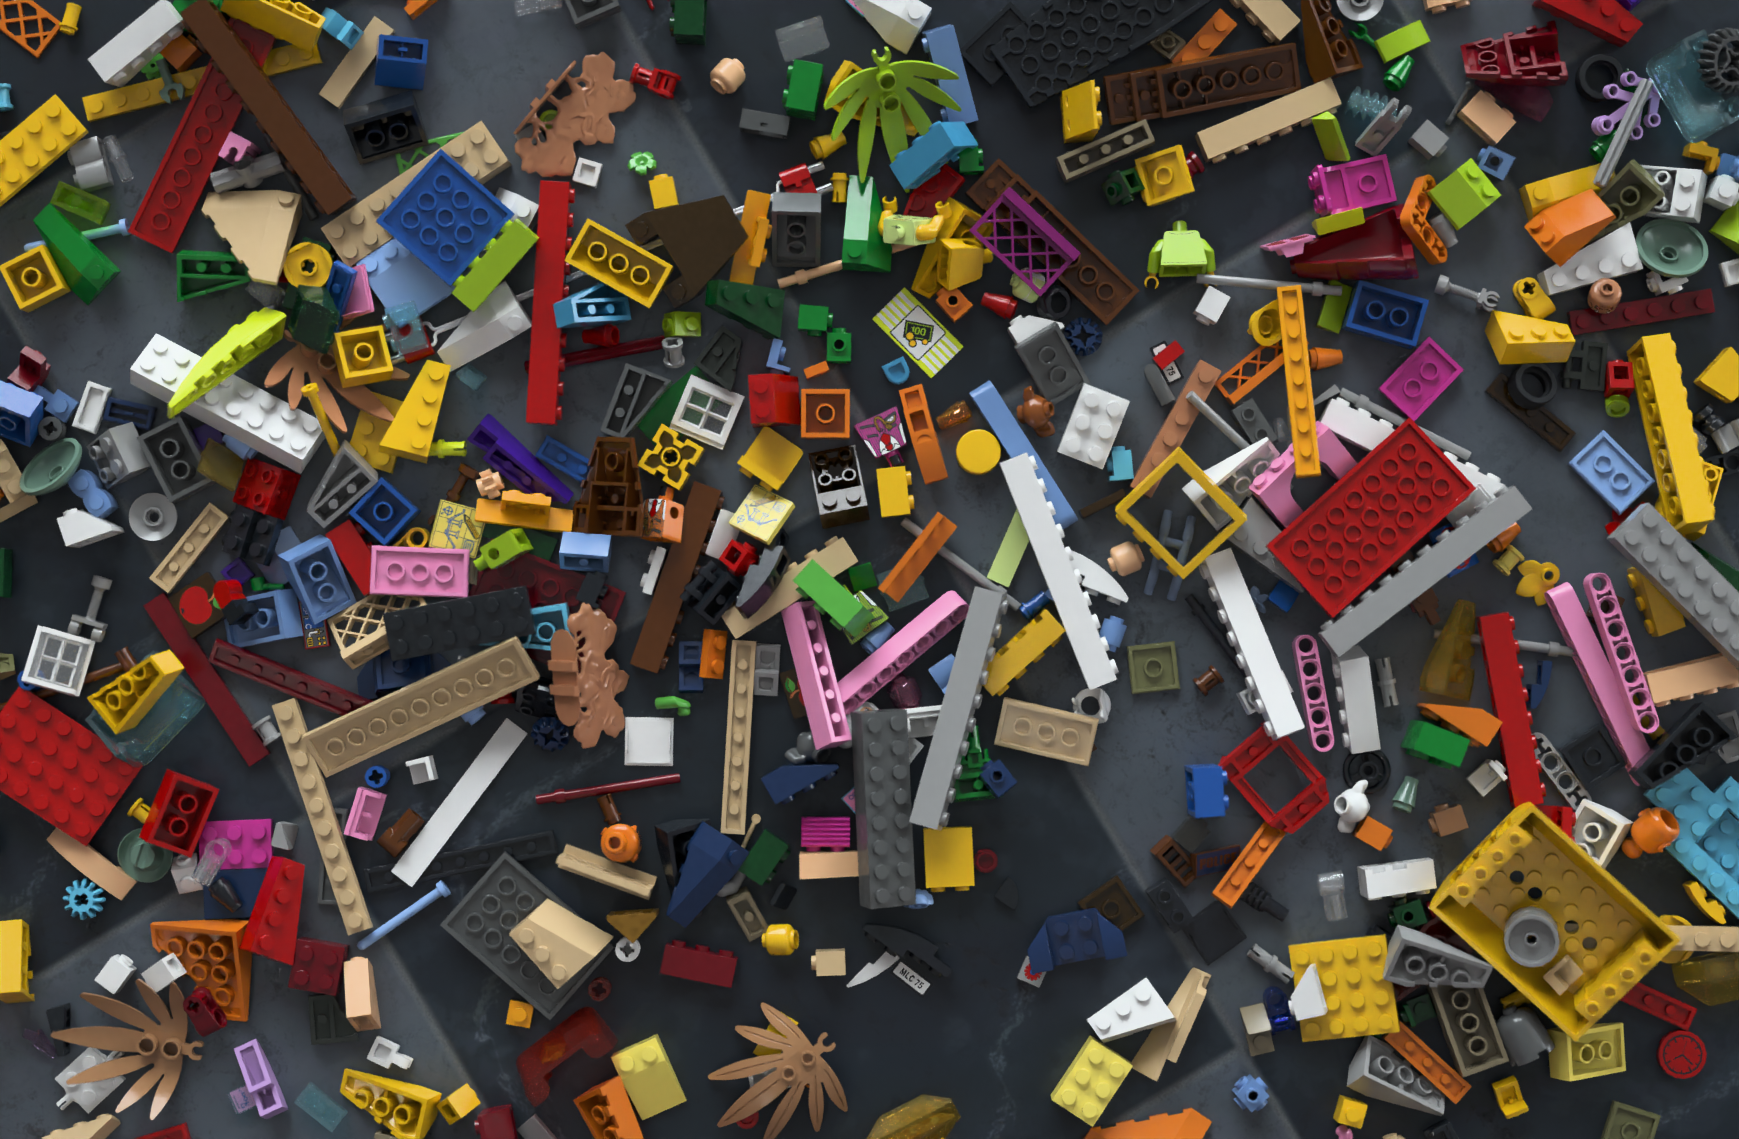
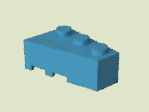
M964 121L935 122L928 128V133L913 140L912 146L908 150L901 151L895 156L896 160L889 166L903 189L918 188L941 172L939 168L950 159L952 162L959 159L958 154L966 148L974 149L978 146Z

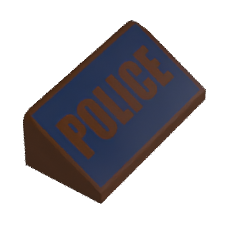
M1240 844L1190 853L1194 877L1228 871L1241 854Z

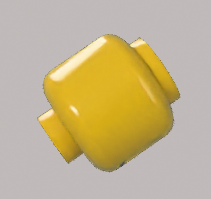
M771 924L767 928L766 933L762 934V946L767 949L770 955H791L794 949L798 948L799 934L790 924Z

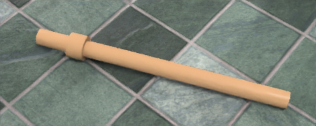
M891 244L892 254L915 247ZM842 259L806 271L801 269L795 271L793 275L777 279L779 288L797 283L802 285L808 283L810 279L842 270Z

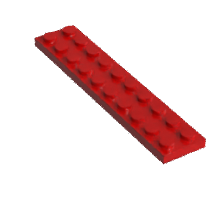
M230 17L228 23L261 68H263L277 38L264 30L251 27L249 23ZM210 61L128 230L129 233L174 254L210 179V173H213L220 158L218 154L230 131H233L243 110V106L240 103L243 100L241 96L236 93L234 94L225 83L228 78L225 74H219Z

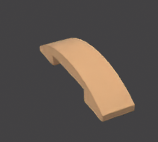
M57 827L47 838V841L68 862L116 898L123 900L137 883L120 866L116 867L88 844L86 847Z

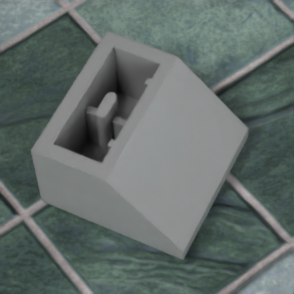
M133 422L110 428L87 445L89 456L94 461L99 471L100 479L104 482L107 489L134 478L151 467L137 439L139 434Z

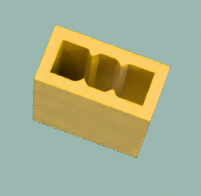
M942 827V831L923 828L926 888H931V892H944L945 887H955V891L970 890L969 886H975L972 827Z

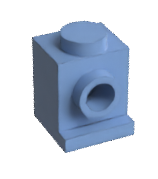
M1489 145L1487 149H1481L1476 161L1480 162L1478 167L1481 170L1504 180L1516 157ZM1494 156L1500 160L1496 166L1491 164V158Z

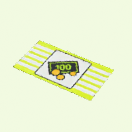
M905 287L873 318L881 329L930 378L937 374L964 347Z

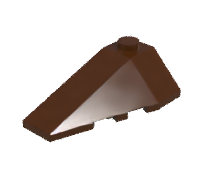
M1300 0L1306 63L1314 84L1328 78L1333 80L1364 68L1352 38L1347 40L1341 30L1344 26L1340 19L1336 20L1332 15L1329 0Z

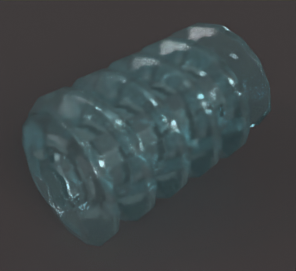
M1356 86L1349 95L1344 115L1351 109L1353 118L1358 112H1361V120L1370 115L1371 123L1382 109L1384 110L1387 106L1388 96L1384 95L1379 100V93L1374 92L1370 97L1368 89H1365L1361 94V88ZM1397 107L1396 110L1393 111V113H1392V115L1395 116V117H1396V114H1397V109H1398V107Z

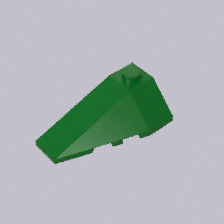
M51 203L33 219L69 288L84 303L90 305L121 270Z

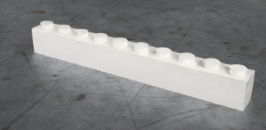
M1027 453L999 463L1088 689L1092 690L1117 680L1115 674L1119 673L1114 659L1109 661L1106 651L1110 650L1105 636L1100 638L1097 629L1101 628L1097 615H1091L1088 606L1092 605L1087 591L1082 593L1079 584L1083 582L1078 569L1073 570L1070 561L1074 560L1070 547H1064L1061 538H1064L1065 535L1060 523L1056 525L1052 517L1056 514L1052 502H1046L1043 493L1047 492L1043 479H1037L1034 470H1037L1038 466L1034 457H1029Z

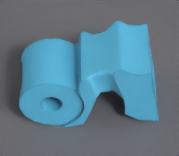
M326 7L321 16L326 18L322 29L352 50L364 32L333 9Z

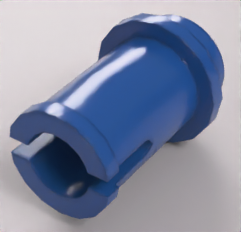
M1040 591L1028 602H1022L1019 611L1026 620L1029 618L1033 619L1035 618L1034 614L1051 602L1045 593Z

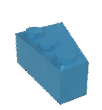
M601 281L553 304L557 328L590 327L606 324L616 325L632 320L628 296Z

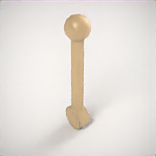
M754 814L751 818L752 823L741 845L744 849L756 824L761 821V817L758 814Z

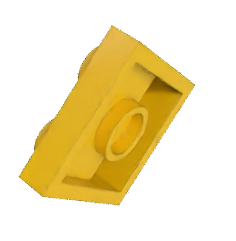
M1176 145L1135 159L1136 166L1134 168L1145 187L1141 191L1143 201L1147 203V206H1157L1175 200L1177 197L1195 192L1182 145Z

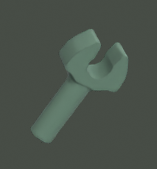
M165 58L157 60L156 63L165 84L164 88L159 91L161 98L172 105L170 92L176 90L178 97L184 100L186 93L184 85L173 81Z

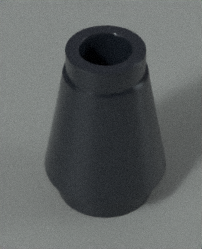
M223 876L208 888L211 893L210 896L230 910L231 913L243 904L229 879L226 880Z

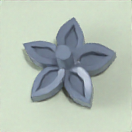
M1254 585L1250 590V596L1255 608L1261 613H1266L1263 602L1269 596L1266 594L1260 595L1259 589Z

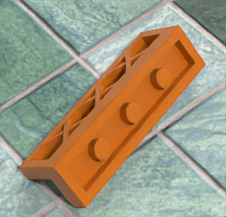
M1279 341L1271 346L1260 345L1219 378L1214 386L1231 406L1232 404L1234 405L1284 364L1283 352L1278 355V349L1283 350V347L1279 346ZM1264 348L1275 349L1274 359L1271 362L1260 361L1261 351ZM1257 355V361L1250 360ZM1246 363L1256 364L1255 375L1252 377L1242 376V366ZM1260 364L1266 365L1259 371ZM1239 369L1238 376L1232 375ZM1227 378L1238 379L1237 389L1229 395L1221 383ZM1241 379L1247 380L1244 384L1241 385Z
M937 512L878 589L883 593L885 592L896 602H899L958 526L940 512Z

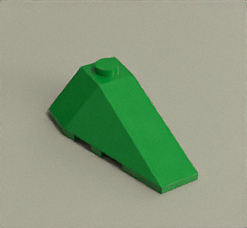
M849 175L842 270L891 272L892 246L890 243H884L883 237L878 232L882 208L872 176H866L864 183H861L859 176Z

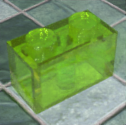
M59 181L50 201L51 204L101 226L111 206V203L62 181Z

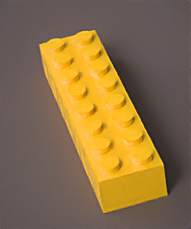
M1670 333L1644 336L1627 351L1628 361L1633 364L1635 391L1665 519L1680 534L1698 532L1714 520L1715 508L1710 503L1708 495L1709 483L1703 474L1704 462L1702 457L1699 456L1697 448L1698 437L1692 427L1693 415L1691 410H1688L1686 402L1687 390L1681 381L1682 369L1676 360V344L1672 340Z

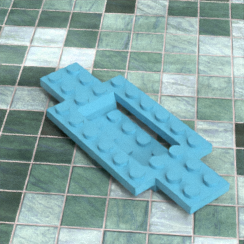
M1686 768L1656 788L1648 789L1643 795L1654 806L1670 811L1678 821L1680 833L1677 839L1664 849L1739 920V822L1728 812L1729 810L1739 819V784L1731 776H1727L1712 792Z

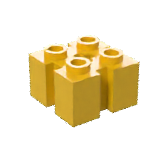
M662 424L653 438L657 445L653 451L649 449L645 451L638 466L655 477L658 472L664 474L663 481L681 491L690 477V474L686 472L690 464L696 467L705 449L689 439H686L685 443L680 442L678 439L681 435ZM676 452L677 455L675 457L678 458L677 461L670 464L666 463L668 461L665 458L667 453L672 454Z

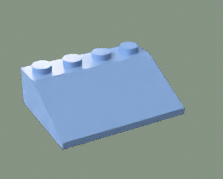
M395 238L356 263L357 266L361 264L366 265L370 287L400 329L450 296L451 292L455 289L453 285L449 287ZM468 267L462 275L466 276L471 269Z

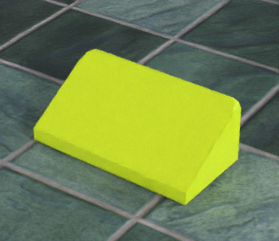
M1359 207L1318 218L1312 222V226L1320 236L1365 223L1363 209Z

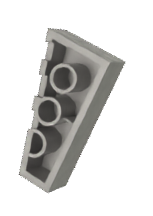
M1252 497L1247 498L1240 508L1247 515V521L1225 541L1295 591L1303 593L1305 589L1265 547L1281 533L1280 529Z

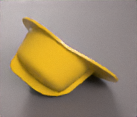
M1278 299L1255 311L1249 319L1247 333L1252 335L1256 342L1262 346H1271L1282 339Z

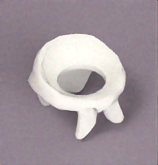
M1086 688L1081 690L1075 698H1072L1074 713L1098 718V724L1105 723L1108 720L1111 700L1101 688H1094L1092 690ZM1092 696L1098 700L1100 709L1097 714L1087 715L1084 713L1081 703L1085 697Z

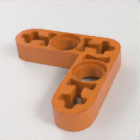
M1428 174L1417 177L1414 180L1400 215V223L1403 230L1428 263L1436 265L1446 262L1448 254L1446 246L1425 219L1433 201L1427 193L1436 186L1434 178Z

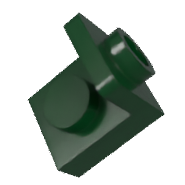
M1426 992L1399 1002L1401 1007L1398 1010L1399 1016L1403 1024L1407 1023L1411 1028L1416 1027L1417 1023L1436 1016L1429 995Z

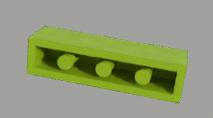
M518 218L513 222L509 219L500 229L503 233L498 240L492 238L485 246L486 254L482 258L477 256L468 266L471 271L466 276L461 274L452 284L455 289L451 293L473 312L479 308L539 239Z

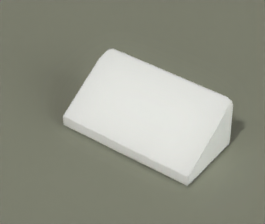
M724 509L720 510L705 552L706 555L719 559L732 539L737 540L739 530L731 527L729 524L735 513Z

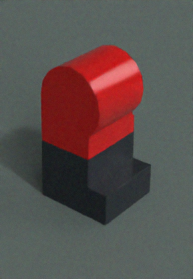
M235 579L220 580L216 582L213 588L214 597L229 625L244 624L259 611L255 603H248L245 595L242 593L241 583Z

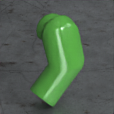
M675 696L657 697L655 699L657 709L678 708L677 714L679 716H686L691 713V704L687 700Z

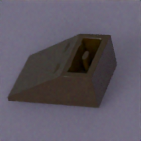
M855 444L809 453L808 457L822 528L826 529L870 520Z

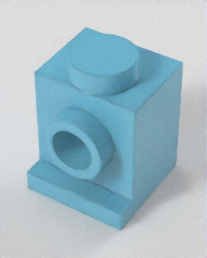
M1125 446L1112 447L1110 457L1106 460L1107 471L1112 472V476L1107 477L1108 482L1134 479L1131 450H1125Z

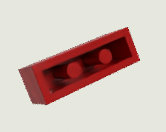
M349 519L325 535L331 540L336 553L362 594L369 596L371 595L372 546L375 545L372 541L367 542L364 537L366 533L364 527L358 521L355 523L354 520Z

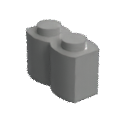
M95 136L78 141L70 148V151H67L70 164L75 166L76 174H73V178L77 188H81L82 191L88 193L114 185L102 139Z

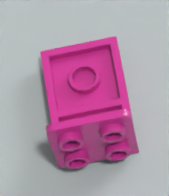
M1386 154L1330 167L1316 165L1310 172V176H1308L1309 188L1314 190L1316 197L1313 200L1314 210L1316 214H1320V218L1359 207L1367 209L1397 201Z

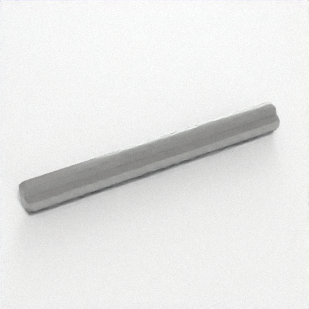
M1642 79L1639 82L1593 180L1594 185L1600 188L1607 186L1653 88V82L1648 79Z

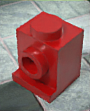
M1623 360L1608 361L1606 364L1604 397L1624 395L1629 399L1635 388L1632 362H1624Z

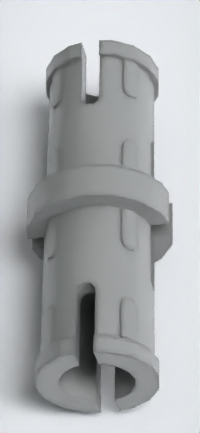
M1390 657L1383 658L1384 668L1382 659H1375L1379 678L1377 685L1381 687L1383 706H1391L1389 696L1392 705H1398L1399 702L1394 684L1397 682L1396 678H1393Z
M1257 943L1253 944L1251 947L1253 949H1249L1246 956L1263 966L1265 972H1271L1285 984L1290 981L1289 977L1292 978L1295 974L1294 971L1278 961L1276 955H1270L1258 946Z

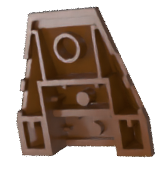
M597 437L588 462V466L591 467L587 479L582 480L580 487L583 490L580 499L575 501L573 506L571 532L642 538L644 505L635 438Z

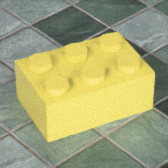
M1090 1035L1050 1095L1051 1099L1093 1127L1133 1065L1130 1061Z

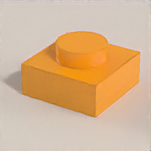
M511 999L506 1024L530 1028L534 1006L529 1002Z

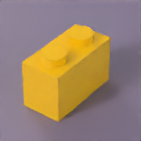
M905 466L876 469L881 518L910 515V510L915 509L913 495H908L907 487L912 485L911 472L906 471Z

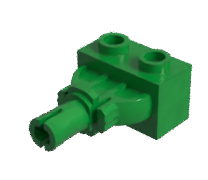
M979 726L974 727L972 732L973 738L971 737V732L968 734L967 742H969V748L966 754L967 760H965V756H962L960 763L963 766L959 780L956 779L954 789H956L954 803L995 798L979 778V775L982 773L980 768L991 760L988 755V749H983L984 759H982Z

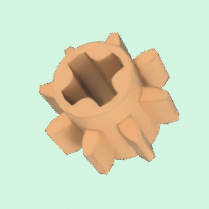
M491 469L480 472L481 478L476 480V484L481 496L488 495L489 499L501 496L499 490L504 489L505 486L500 473H493Z

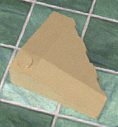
M281 190L226 191L220 194L218 192H208L201 209L204 217L212 219L215 223L214 230L222 241L227 240L232 246L230 249L231 253L239 264L245 263L248 267V276L252 281L277 285L287 253L290 250L303 214L301 194Z

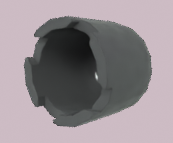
M1516 1005L1502 1010L1504 1015L1497 1020L1496 1026L1511 1067H1514L1516 1063L1518 1067L1539 1059L1537 1053L1545 1049L1549 1053L1555 1048L1553 1040L1535 1010L1529 1007L1517 1008Z

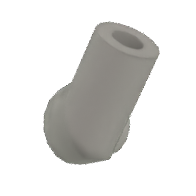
M738 870L731 880L717 893V896L725 897L737 893L746 875Z

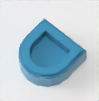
M903 356L881 367L886 378L893 384H903L909 377V367Z

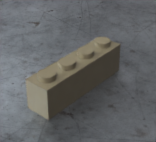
M1146 119L1063 154L1056 158L1055 163L1064 184L1153 146L1155 139Z

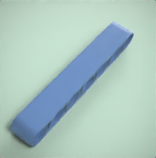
M989 380L969 392L971 399L1009 459L1027 453L1029 457H1034L1038 469L1034 470L1037 479L1042 478L1047 492L1043 493L1046 502H1052L1056 512L1052 516L1055 524L1060 523L1064 530L1078 521L1073 509L991 381Z

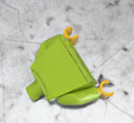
M1175 221L1172 224L1173 231L1164 232V238L1158 240L1149 253L1147 267L1149 276L1144 281L1145 287L1147 288V280L1150 278L1156 280L1155 289L1158 287L1159 281L1156 278V273H1159V277L1197 276V274H1205V272L1209 275H1215L1214 250L1205 239L1200 238L1198 231H1187V223L1185 221Z

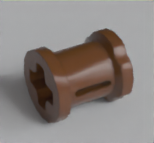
M1212 665L1199 678L1192 679L1205 697L1208 695V691L1218 683L1222 684L1225 682Z

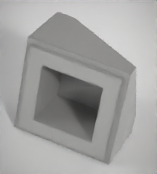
M285 821L277 822L271 846L285 850L293 849L299 826Z

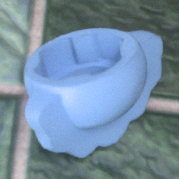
M915 889L916 904L905 905L904 907L911 909L926 908L934 904L933 897L927 890Z

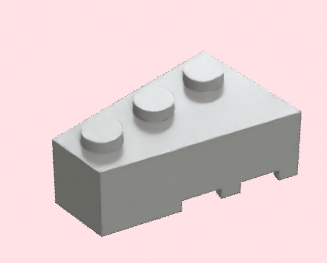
M345 439L307 506V512L323 528L329 525L378 482V472Z

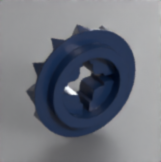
M1080 317L1071 321L1064 332V336L1074 354L1079 356L1093 354L1102 342V332L1099 324L1091 318ZM1082 326L1086 334H1093V336L1086 339V347H1084L1081 339H1073V337L1080 334Z
M542 717L533 724L531 737L534 739V745L538 744L541 746L542 751L548 749L554 752L557 749L562 750L568 743L570 733L568 727L558 718ZM553 729V737L547 740V734Z

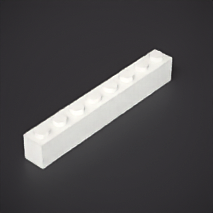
M1342 398L1330 399L1319 422L1329 427L1335 436L1369 453L1395 430L1390 422L1383 419L1377 421L1371 418L1372 414L1361 408L1355 410L1349 407L1350 403ZM1444 452L1448 459L1474 486L1481 483L1493 499L1495 498L1494 493L1504 486V484L1500 483L1501 478L1491 473H1488L1486 476L1478 472L1480 468L1469 462H1466L1464 465L1457 461L1458 457L1454 454Z
M1228 548L1209 555L1201 563L1199 570L1203 579L1208 581L1210 586L1208 592L1211 600L1217 603L1219 620L1222 624L1225 623L1228 642L1231 646L1235 647L1238 654L1236 655L1237 664L1240 669L1243 668L1247 676L1245 678L1246 686L1249 691L1254 693L1256 698L1254 700L1255 708L1259 714L1262 713L1265 720L1263 726L1266 734L1271 736L1274 741L1305 728L1232 549Z

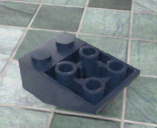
M839 764L782 765L763 776L761 780L774 803L781 802L783 806L795 799L794 794L802 790L803 793H806L816 787L815 781L822 777L824 781H827L837 775L836 769L839 768Z

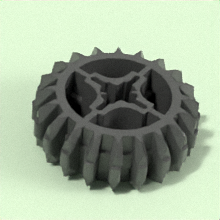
M1727 27L1715 30L1714 34L1707 35L1708 41L1701 42L1703 49L1697 51L1700 54V59L1696 60V62L1700 64V67L1696 71L1702 73L1699 80L1705 82V87L1717 93L1729 94L1739 91V29ZM1730 42L1733 45V48H1729L1727 46V43ZM1721 74H1726L1728 78L1724 79Z

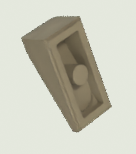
M747 886L740 888L735 894L726 896V902L749 942L766 933L769 926Z

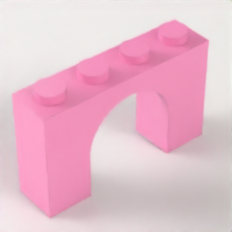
M1317 420L1315 423L1319 461L1332 477L1340 480L1357 465V462L1331 429ZM1292 443L1279 458L1273 460L1271 465L1248 486L1249 490L1276 523L1284 529L1303 513V510L1295 502L1290 491L1291 480L1295 474Z

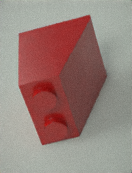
M773 373L748 375L750 415L753 428L801 425L797 376Z

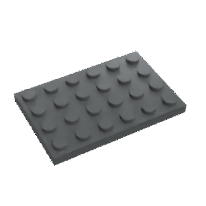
M505 851L440 926L546 1018L551 1020L612 951L614 945L609 942L591 961L557 989L513 940L509 933L547 898L573 912L576 916L582 917Z

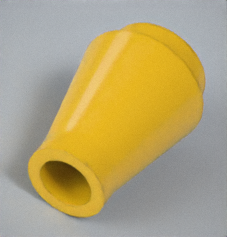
M843 132L839 134L835 141H832L831 134L814 137L809 142L815 159H825L841 146L847 144Z

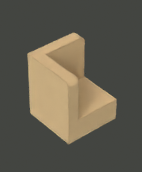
M1566 954L1545 973L1543 978L1561 995L1583 974V970Z

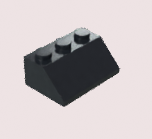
M412 90L342 110L344 126L360 165L429 145L420 110Z

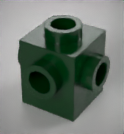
M1134 167L1122 172L1120 169L1112 172L1107 176L1109 180L1101 184L1111 206L1119 203L1125 206L1135 200L1134 196L1145 189Z
M1407 897L1398 898L1393 901L1394 905L1388 906L1390 913H1387V918L1390 926L1395 927V929L1397 925L1418 930L1417 926L1428 923L1421 901L1416 897L1411 899Z

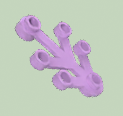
M1629 71L1621 75L1620 82L1625 87L1632 85L1637 87L1644 78L1637 77L1635 72ZM1628 75H1629L1630 78H1631L1630 83L1627 81V76H1628ZM1654 75L1648 79L1653 82V88L1647 100L1649 99L1648 113L1644 117V124L1648 128L1657 127L1660 124L1661 118L1657 113L1659 101L1668 92L1667 81L1660 75ZM1609 84L1603 88V96L1606 99L1614 98L1627 103L1609 116L1603 115L1594 118L1591 124L1594 134L1603 136L1611 133L1614 124L1623 118L1634 93L1621 90L1616 84ZM1610 88L1613 90V95L1609 92ZM1642 111L1633 128L1636 130V137L1632 131L1629 140H1638L1643 136V129L1640 126ZM1651 116H1652L1653 119H1654V123H1653V124H1652L1651 121H1650Z

